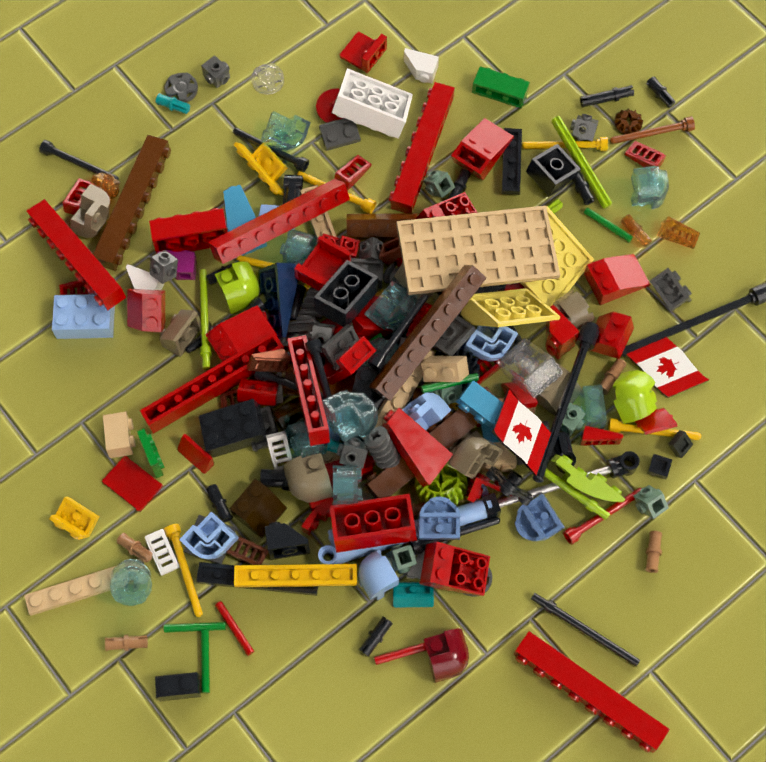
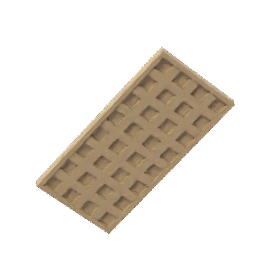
M546 206L397 221L396 223L408 295L444 291L464 265H473L487 277L480 287L560 277Z

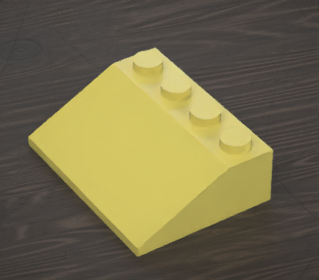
M527 288L474 294L461 311V316L470 324L489 327L513 326L560 319V316Z

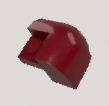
M462 629L447 630L442 634L423 639L435 683L462 674L470 658Z

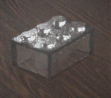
M526 338L497 362L507 378L533 398L540 395L544 389L564 373L551 355Z

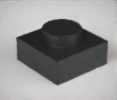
M679 430L668 445L676 457L683 458L693 446V443L685 431Z

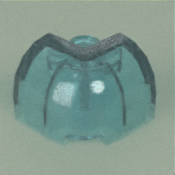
M273 111L270 114L267 127L262 133L261 141L277 150H294L303 144L311 122L297 115L289 119Z
M659 166L634 169L631 176L634 189L631 198L632 206L650 204L652 210L659 208L664 203L669 190L667 171L660 170Z
M392 281L364 314L383 330H386V328L397 330L418 299L416 295H408L406 291Z
M345 390L322 400L326 419L334 434L337 433L343 442L357 435L364 438L377 424L378 410L364 393H350Z

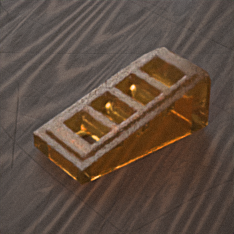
M668 216L662 222L657 236L694 249L700 232Z

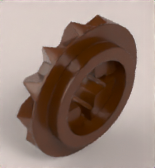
M628 108L616 114L614 123L621 133L628 134L640 131L643 120L641 114H638L636 110L632 111ZM628 117H629L630 120L632 121L631 124H630V126H629L628 121H626Z

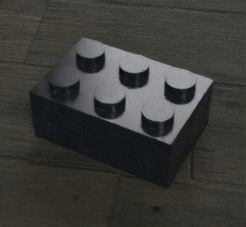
M346 260L314 296V311L342 327L347 324L350 325L378 292L379 277Z
M254 399L199 415L205 450L213 458L267 442V433L261 407Z

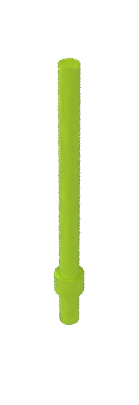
M205 269L199 270L202 342L200 356L202 357V369L209 370L212 353L209 340L205 335L209 332L207 271Z
M546 468L544 476L584 504L588 511L591 513L593 511L604 520H607L610 513L601 508L598 502L594 499L590 500Z

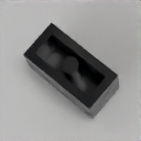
M197 672L155 676L156 698L160 702L201 697L200 676Z

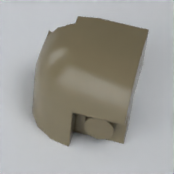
M90 184L81 195V206L71 219L70 229L74 233L86 238H92L104 226L110 207L109 196L104 190Z
M481 437L468 438L458 446L448 463L465 476L474 479L484 462L494 466L503 449Z
M321 453L304 458L299 456L284 465L283 469L289 490L298 500L310 503L333 497L329 475Z

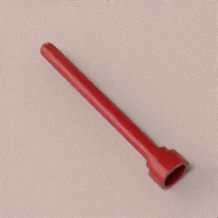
M638 488L625 496L624 502H616L605 510L610 515L614 514L634 501V495L642 488ZM596 515L577 528L569 527L564 530L563 535L566 541L573 545L579 541L582 533L604 519Z

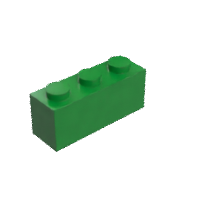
M480 66L473 81L472 93L522 109L530 82Z

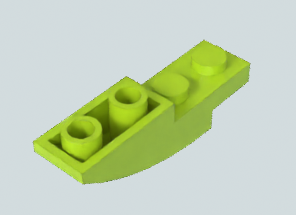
M555 454L551 459L553 463L566 472L561 479L575 489L602 500L612 502L625 501V498L621 496L622 491L614 485L610 487L606 483L607 479L600 473H597V475L591 472L587 474L580 467L576 469L571 465L573 461L564 454L562 457Z

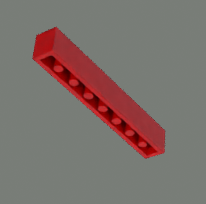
M434 82L433 88H429L427 93L428 101L427 103L424 102L421 112L423 115L418 117L416 123L417 131H413L411 136L412 144L406 150V161H402L400 166L401 174L395 179V191H391L389 196L391 209L403 213L413 212L424 182L423 180L427 174L453 102L455 87Z
M333 179L209 241L208 244L214 259L221 264H225L349 201L350 197L346 185L337 179Z
M45 199L27 210L30 217L27 220L31 226L38 228L37 232L42 239L46 237L48 246L52 250L54 248L57 250L55 253L61 261H66L65 265L70 272L74 270L76 279L79 283H85L84 288L90 295L92 293L95 295L93 298L99 306L103 305L109 310L126 298L121 286Z
M273 332L139 411L154 434L240 383L241 379H248L253 376L255 371H248L246 369L252 354L284 349V346Z
M528 631L513 655L516 656L515 659L524 666L529 665L537 676L541 678L546 677L551 681L550 684L557 690L563 689L567 692V696L576 703L579 701L583 703L588 712L596 715V713L604 718L603 722L612 728L614 726L621 730V735L629 740L634 739L645 752L649 753L651 751L654 753L657 751L670 730L668 727L532 632Z

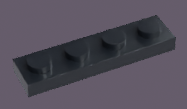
M504 128L514 138L503 152L502 194L520 195L522 129Z

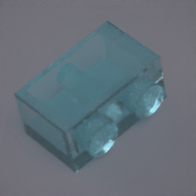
M602 385L583 386L580 399L581 407L586 413L584 427L590 426L604 429L607 417Z

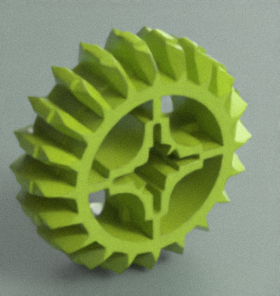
M447 462L430 485L422 487L417 479L414 485L416 495L421 500V503H426L434 497H445L458 505V500H463L464 494H467L468 480L467 476Z

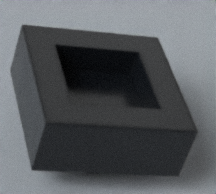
M653 454L647 474L667 479L672 459Z

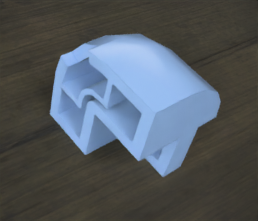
M478 326L466 343L465 348L467 352H472L475 357L488 362L496 361L508 352L518 333L507 326L499 328Z
M427 392L410 402L403 411L423 429L427 430L442 420L451 409L440 396Z
M210 512L198 526L192 525L179 540L196 556L202 559L213 560L225 554L239 537L213 512Z
M380 549L362 560L358 568V581L360 587L363 586L370 600L375 597L377 601L384 597V592L399 585L396 573L386 556L381 555Z

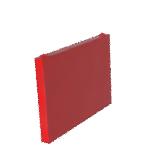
M124 456L102 480L104 485L108 486L139 512L147 506L163 487L161 482H158L127 456Z

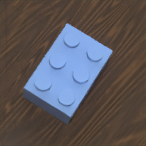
M94 294L54 295L52 331L56 339L113 338L115 306L109 310L103 305L99 306L93 298Z

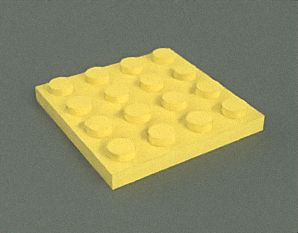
M546 206L560 277L521 282V284L547 306L551 307L553 302L568 293L585 272L587 264L592 263L594 258Z

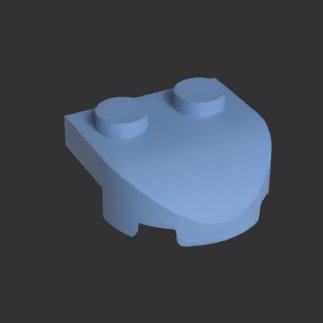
M544 494L533 499L528 506L523 504L517 511L515 526L518 533L525 539L544 541L565 528Z
M434 497L422 506L419 515V540H460V512L450 499Z

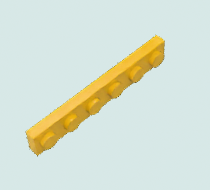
M357 564L235 565L234 587L357 586Z

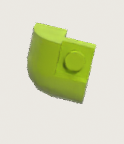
M248 262L232 263L231 268L215 274L231 315L247 308L249 303L252 302L251 300L259 295L258 280Z
M632 370L621 373L613 384L616 394V400H613L623 424L640 420L657 409L655 405L657 402L656 394L652 391V387L656 382L646 372Z

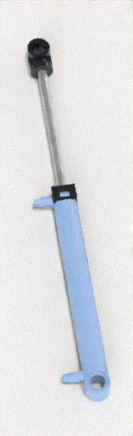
M626 451L621 456L608 459L606 467L590 472L596 475L597 473L601 475L610 474L613 479L623 475L630 476L638 468L640 459L635 452ZM624 461H630L633 466L625 465ZM551 483L528 492L533 497L561 488ZM482 484L481 488H483L480 500L458 506L460 526L482 519L487 520L499 517L501 514L500 508L520 502L518 500L519 497L515 495L497 500L495 493L489 494L487 487ZM419 519L414 520L416 538L419 539ZM333 529L328 530V537L331 545L321 547L318 552L320 564H342L368 556L379 549L384 551L395 545H403L409 542L336 553ZM326 554H332L334 556V558L331 561H325L323 559L324 555Z

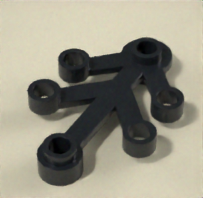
M491 466L485 475L489 479L498 481V485L501 487L499 490L508 497L516 495L519 497L518 500L526 506L532 501V494L517 487L524 480L517 472L511 470L507 475L508 479L494 466Z

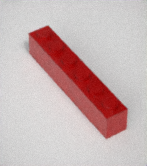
M307 336L287 338L289 356L310 446L330 443L329 427L312 357L307 352L305 343L308 342Z

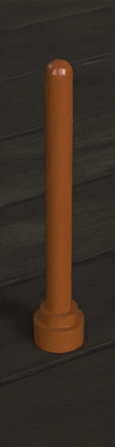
M690 116L684 118L679 123L614 136L610 138V142L616 144L681 129L689 132L695 130V122L693 117Z

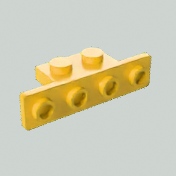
M235 142L233 145L237 148L236 152L248 161L247 165L251 169L259 173L258 177L270 186L269 190L275 195L284 196V190L276 181L288 168L266 143H262L252 154L245 145Z

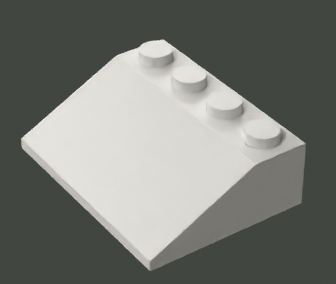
M347 68L332 113L338 117L351 120L356 124L369 127L374 131L382 132L389 137L399 139L406 123L413 94Z

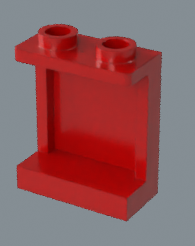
M319 236L316 247L302 265L298 263L294 268L295 278L320 291L346 260L351 262V253L347 248L334 244L329 238Z
M365 336L357 340L335 361L341 367L337 371L332 370V365L329 362L324 365L327 381L330 385L352 375L376 352Z

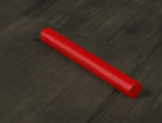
M218 602L215 607L247 656H250L255 651L223 602Z
M424 643L376 656L374 661L378 665L426 651Z

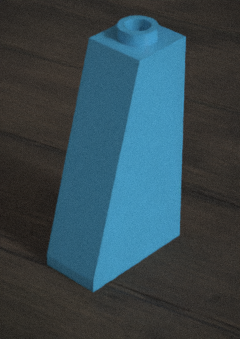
M241 185L231 186L223 191L228 232L256 218ZM267 242L242 254V256L266 247Z

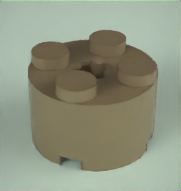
M574 289L552 304L578 330L581 329L585 322L594 321L593 313L589 314L587 310L589 305L577 291L574 292Z

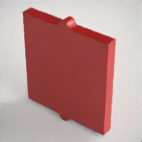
M665 408L657 409L650 415L635 421L637 428H640L645 435L677 427V422L673 419V415L669 414Z

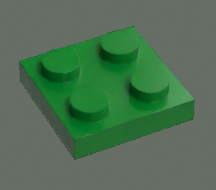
M145 429L137 431L156 478L163 476L161 469L165 467L151 433L147 435Z

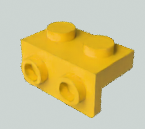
M64 497L56 514L51 515L49 520L54 522L55 527L65 529L70 532L71 537L80 540L90 537L100 516L70 497Z

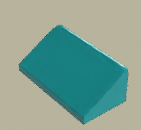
M402 582L393 587V607L434 606L433 587L421 585L420 582Z

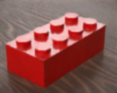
M213 208L203 212L194 211L191 214H177L173 217H159L149 220L156 254L157 251L164 250L182 252L184 250L197 251L209 249V241L228 232L223 208Z
M410 494L329 506L336 553L417 541Z

